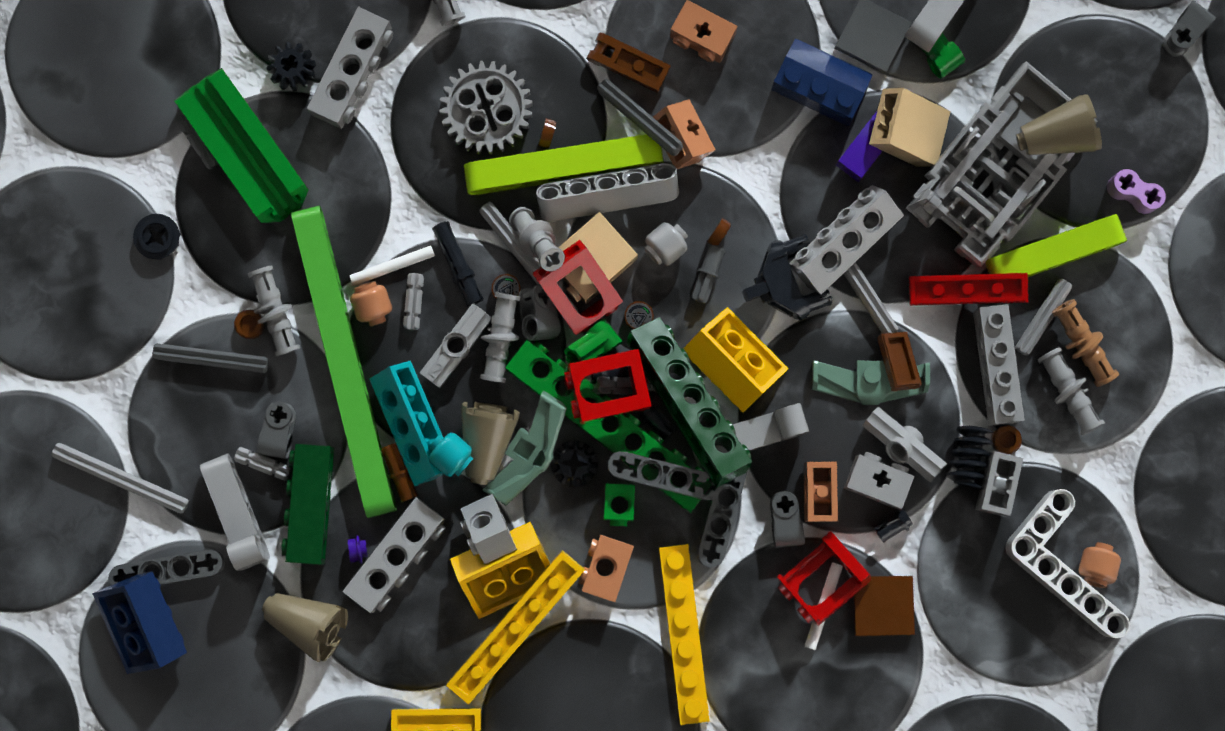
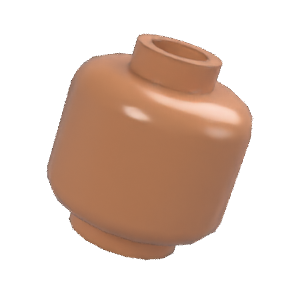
M376 281L355 287V293L350 296V302L356 319L359 322H369L370 326L385 322V315L392 311V304L386 288L383 285H377Z
M1097 542L1095 547H1087L1083 550L1078 573L1089 585L1107 588L1108 584H1113L1117 580L1121 558L1117 553L1113 552V546Z

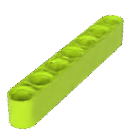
M645 134L473 161L464 164L463 167L468 194L480 195L664 163L662 147Z

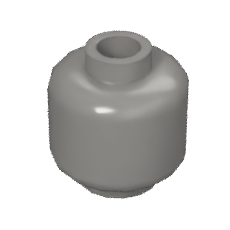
M664 222L647 235L645 240L647 246L644 249L657 265L662 263L669 266L687 251L685 239L688 236L678 224L673 227L671 224Z

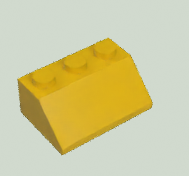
M728 307L702 328L683 348L691 362L696 364L710 381L743 413L789 369Z
M531 521L510 531L517 550L487 564H484L479 554L474 556L471 549L450 559L458 582L478 619L517 602L550 565Z

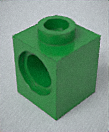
M606 484L604 520H610V526H627L628 521H634L635 485ZM616 497L624 498L628 503L626 512L622 514L613 512L611 509L612 500Z

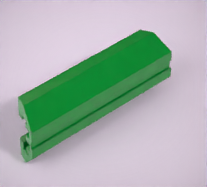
M222 68L206 76L174 100L261 223L281 222L292 212L297 211L303 206L309 189Z

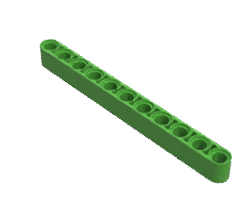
M321 206L292 212V221L367 518L394 512L397 510Z

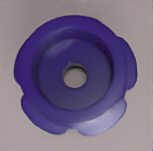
M356 536L354 539H348L350 562H360L362 564V558L368 557L366 540H360L359 536Z

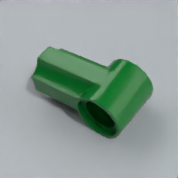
M943 33L929 53L922 49L927 56V63L930 69L940 79L965 63V57L960 48L954 42H949Z
M604 318L591 327L583 337L564 350L566 361L570 364L598 358L599 356H606L623 341Z

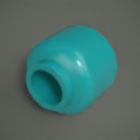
M449 433L445 437L439 434L428 447L432 450L429 462L447 477H451L454 474L459 476L474 459L470 456L472 453L471 446L455 433Z

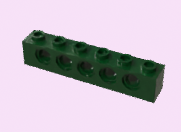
M660 317L631 330L626 345L629 350L639 349L646 377L715 487L718 488L747 472L752 463L750 451L744 444L741 445L733 424L729 420H725L720 412V405L717 399L709 395L700 373L695 372L690 365L687 352L683 348L680 349L674 340L675 336L670 326L665 325ZM654 350H661L666 355H658ZM669 374H677L681 379H673ZM685 397L693 398L696 404L688 403ZM700 421L708 422L712 428L703 427ZM715 446H723L727 453L719 452Z

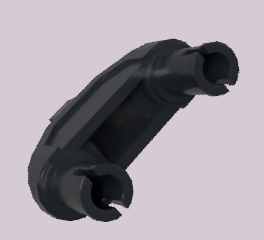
M806 234L785 242L775 240L769 244L758 277L754 278L755 285L742 291L745 302L761 297L763 303L767 302L768 305L797 320L807 318L810 312L832 305L831 296L820 300V298L830 294L828 289L821 295L813 292L803 296L789 265L788 259L796 256L799 250L810 244V242H805L809 240Z

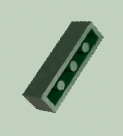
M295 444V450L290 451L289 467L293 468L292 480H288L286 491L287 497H291L290 509H286L284 515V526L288 527V537L282 541V556H286L285 562L325 565L334 447Z

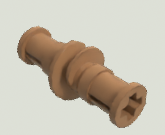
M1075 299L1069 300L1052 311L1053 316H1057L1065 328L1068 338L1072 340L1065 347L1066 349L1077 348L1072 358L1076 359L1081 356L1084 365L1089 368L1095 378V386H1103L1114 380L1119 375V372L1116 369L1113 370L1105 357L1104 350L1098 345L1103 339V334L1101 332L1091 333L1086 320H1083L1076 308L1077 302Z

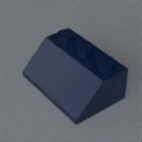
M795 38L773 82L771 90L849 126L873 74Z
M153 571L133 576L92 593L127 674L161 668L187 653L184 639L181 633L178 632L172 618V611L165 602L160 583L155 578Z

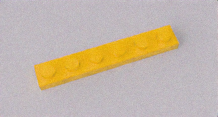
M689 545L660 547L659 553L680 725L710 722Z
M562 550L448 681L446 686L469 705L585 569Z

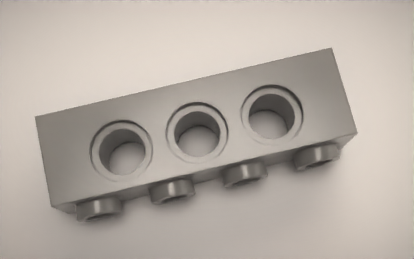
M358 6L307 107L312 116L339 129H342L345 123L349 124L355 113L353 106L357 98L364 96L368 87L366 80L370 72L375 73L381 61L379 54L383 47L387 48L393 38L394 33L388 20ZM370 39L372 40V45L368 49L363 50L358 48L360 41ZM351 64L360 66L359 71L354 75L345 73L346 68ZM339 89L346 90L347 94L344 99L339 101L333 99L335 91Z
M871 185L869 188L861 191L858 198L849 207L840 211L837 218L828 227L820 230L816 238L807 247L799 250L789 264L808 288L821 295L904 215L887 191ZM866 214H868V217L864 222V217L866 216ZM845 234H847V238L843 241ZM827 253L826 258L822 261L824 254Z
M1009 304L980 307L973 312L988 426L1025 421Z
M416 497L342 592L369 613H374L376 609L381 612L391 600L388 594L393 587L400 588L410 574L406 571L413 562L418 565L428 552L424 547L431 539L436 541L444 532L446 527L442 524L446 519ZM414 525L420 526L423 530V536L418 542H412L408 538V530ZM396 548L401 549L405 555L403 563L398 566L390 561V553ZM376 572H381L386 577V584L381 589L375 588L371 582L372 576Z

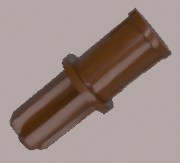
M393 443L383 447L382 453L391 474L388 477L393 479L400 502L417 497L418 493H416L397 444Z

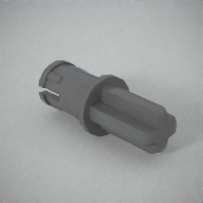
M715 245L708 246L702 267L697 270L699 275L691 295L693 300L700 303L707 302L715 279H719L717 273L723 256L726 253V250Z

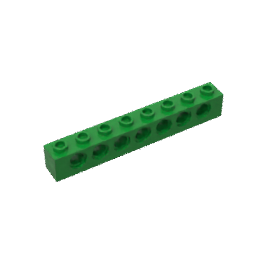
M526 340L505 367L509 373L537 395L541 396V393L545 391L561 401L567 408L565 416L613 454L622 451L649 457L652 453H660L663 455L665 462L691 468L685 464L687 458L675 448L670 452L662 446L664 440L652 430L648 434L638 427L641 422L630 413H626L625 416L623 414L610 416L617 419L619 423L618 429L611 433L606 432L602 428V421L605 418L580 424L579 418L574 419L570 401L575 400L573 390L568 396H560L556 392L558 383L565 381L564 372H568V365L559 358L556 362L547 356L549 350L538 341L532 344ZM544 363L550 368V372L545 378L534 376L533 369L537 364ZM585 378L582 380L580 393L584 399H591L594 403L612 400L605 394L601 398L592 391L595 388L592 383ZM629 435L640 437L642 446L638 450L632 451L625 446V439ZM620 457V459H621L624 463H626V462H625L626 458ZM635 459L634 466L629 464L627 465L637 472V468L641 461ZM647 464L642 468L641 474L646 480L652 481L658 477L659 471ZM696 466L695 470L703 471L701 468ZM692 474V484L688 491L694 493V487L696 486L702 488L705 495L712 486L708 481L709 479L705 483L696 482L698 475ZM670 477V482H671V484H672L674 487H676V488H682V487H677V486H675V485L672 483L671 477ZM659 489L688 513H691L701 500Z

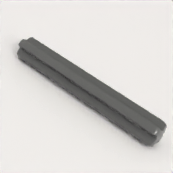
M604 79L597 86L601 96L670 155L676 156L683 149V144L677 137L611 81Z
M158 343L154 345L152 356L156 360L265 373L268 369V358L263 356Z

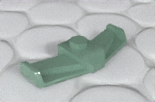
M813 360L812 390L859 402L862 405H879L883 402L927 393L930 387V362L916 365L922 383L918 389L891 391L883 361L857 360L855 372Z
M545 391L541 393L530 432L522 427L518 430L505 451V454L513 460L494 480L482 489L483 492L488 495L493 494L497 501L507 506L541 472L546 471L554 458L553 450L567 409L561 401Z

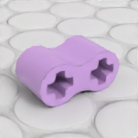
M1130 169L1119 171L1111 177L1107 184V191L1112 198L1130 202L1134 209L1142 214H1149L1164 204L1166 199L1165 191L1160 185L1143 182L1138 174ZM1121 180H1124V181L1126 182V183H1125V187H1126L1125 190L1121 188V186H1122ZM1147 194L1151 195V197H1150V201L1152 202L1151 204L1147 203V200H1148V197L1146 196Z

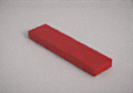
M1028 273L909 276L910 306L1029 303Z

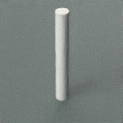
M428 246L350 275L353 286L432 258L435 254L432 246Z
M831 563L818 604L835 592L843 568L842 565ZM812 621L805 647L816 650L825 621L819 626Z

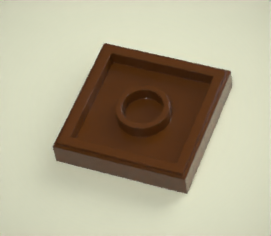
M871 576V581L853 596L855 636L915 635L913 576Z

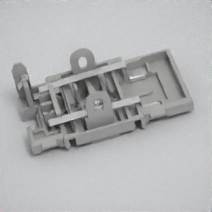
M1027 61L1018 68L1005 86L1000 87L991 98L993 101L991 104L985 102L981 105L980 110L972 116L932 166V170L927 172L925 177L928 181L926 184L923 183L912 196L914 200L906 207L927 228L939 218L955 230L963 239L955 247L954 251L961 257L966 258L977 268L982 267L987 259L994 256L1000 248L999 244L1001 242L1007 243L1011 241L1067 171L1063 164L1065 162L1068 163L1075 154L1027 155L1025 150H1019L1016 134L1020 133L1021 126L1072 100ZM970 127L974 129L972 132L968 131ZM977 132L982 135L980 139L975 136ZM989 143L999 151L1003 146L1008 149V152L998 164L991 160L996 152L988 146ZM1014 154L1019 158L1015 164L1025 171L1029 177L1016 167H1013L1008 173L1002 168ZM984 169L989 173V176L976 190L972 187L973 181ZM996 178L1000 183L986 199L982 192ZM1044 187V190L1040 193V195L1036 198V200L1032 203V205L1028 208V210L1024 213L1020 220L1016 219L1026 210V208L1030 205V203L1041 191V188Z

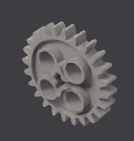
M480 61L479 69H475L469 63L468 73L458 69L460 78L456 79L450 76L449 79L453 87L444 86L443 90L448 97L440 98L441 104L447 106L439 110L440 115L448 116L442 121L444 127L452 126L447 132L448 136L451 137L458 134L455 140L456 144L460 145L466 141V151H469L474 145L478 154H481L483 147H487L489 154L492 155L495 146H498L499 150L504 152L503 144L506 142L514 147L513 137L523 138L520 128L529 129V123L524 118L533 117L532 112L526 110V108L533 106L532 100L525 99L530 95V89L521 90L525 85V80L519 79L515 81L517 77V71L515 70L506 74L507 66L505 64L497 70L495 61L491 62L489 68H485L484 62ZM478 84L481 85L487 104L490 106L491 114L497 127L496 131H492L485 110L482 107L476 90V85ZM499 84L502 86V91L498 95H490L487 92L489 86ZM472 94L476 98L471 105H463L460 102L462 96ZM508 110L513 115L509 121L502 122L497 119L499 112ZM476 120H481L486 124L485 128L480 132L470 129L471 124Z

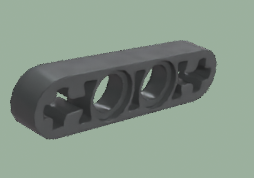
M622 451L614 453L608 461L609 472L618 479L701 500H712L721 491V486L716 488L715 491H710L708 495H704V490L696 486L694 487V493L688 491L692 484V474L698 475L696 482L705 483L707 479H710L707 472ZM620 457H624L627 464L634 466V460H640L641 462L637 468V478L630 476L633 470L624 469L622 473H618L617 467L613 466V461H619ZM653 464L658 468L659 474L655 480L648 481L642 477L641 470L645 465ZM676 471H681L687 476V483L682 488H676L670 482L671 475Z
M747 472L734 479L733 483H739L738 489L727 484L721 486V490L728 489L734 493L735 499L733 504L730 506L721 505L718 501V496L711 501L698 549V559L706 567L713 568L720 565L725 557ZM717 517L724 519L727 523L726 531L720 535L713 533L710 528L711 521ZM707 535L714 539H724L723 545L716 544L715 552L719 554V558L713 559L711 563L706 562L707 557L703 555V551L709 550L712 541H706Z
M202 550L115 566L110 571L108 581L110 586L118 583L116 577L121 575V570L125 574L137 573L135 569L137 566H139L138 575L143 574L146 568L152 564L156 565L160 570V576L157 579L160 585L211 577L223 571L225 559L216 550ZM211 554L213 559L218 560V564L213 566V571H210L209 567L197 568L199 574L195 575L196 564L193 557L197 556L196 562L207 561L208 555ZM180 559L186 560L189 564L188 573L182 577L174 572V565Z

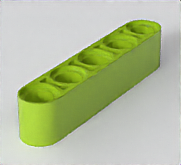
M1114 214L987 259L985 264L989 274L1028 273V277L1123 244L1127 242V238L1118 215Z

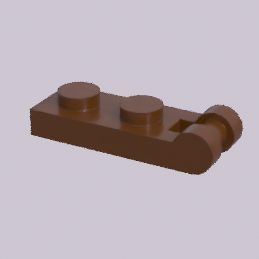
M598 33L595 39L597 44L594 50H590L586 57L589 62L602 66L659 93L671 65L611 36ZM607 48L614 50L611 58L604 55Z

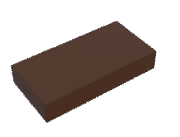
M908 333L880 334L877 340L891 391L918 389L922 383Z

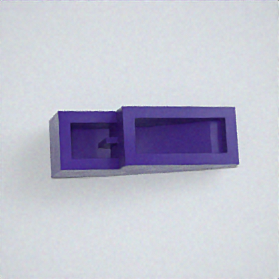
M877 111L836 164L838 168L858 183L883 152L869 145Z

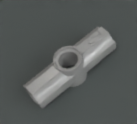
M472 303L452 331L444 337L442 344L420 371V374L441 388L461 360L469 354L471 347L490 324L492 317ZM453 339L464 341V348L459 353L449 351V344Z
M877 407L862 425L886 445V452L893 461L900 464L906 462L930 483L947 465L945 461L923 444V436L916 428L901 426L880 407Z

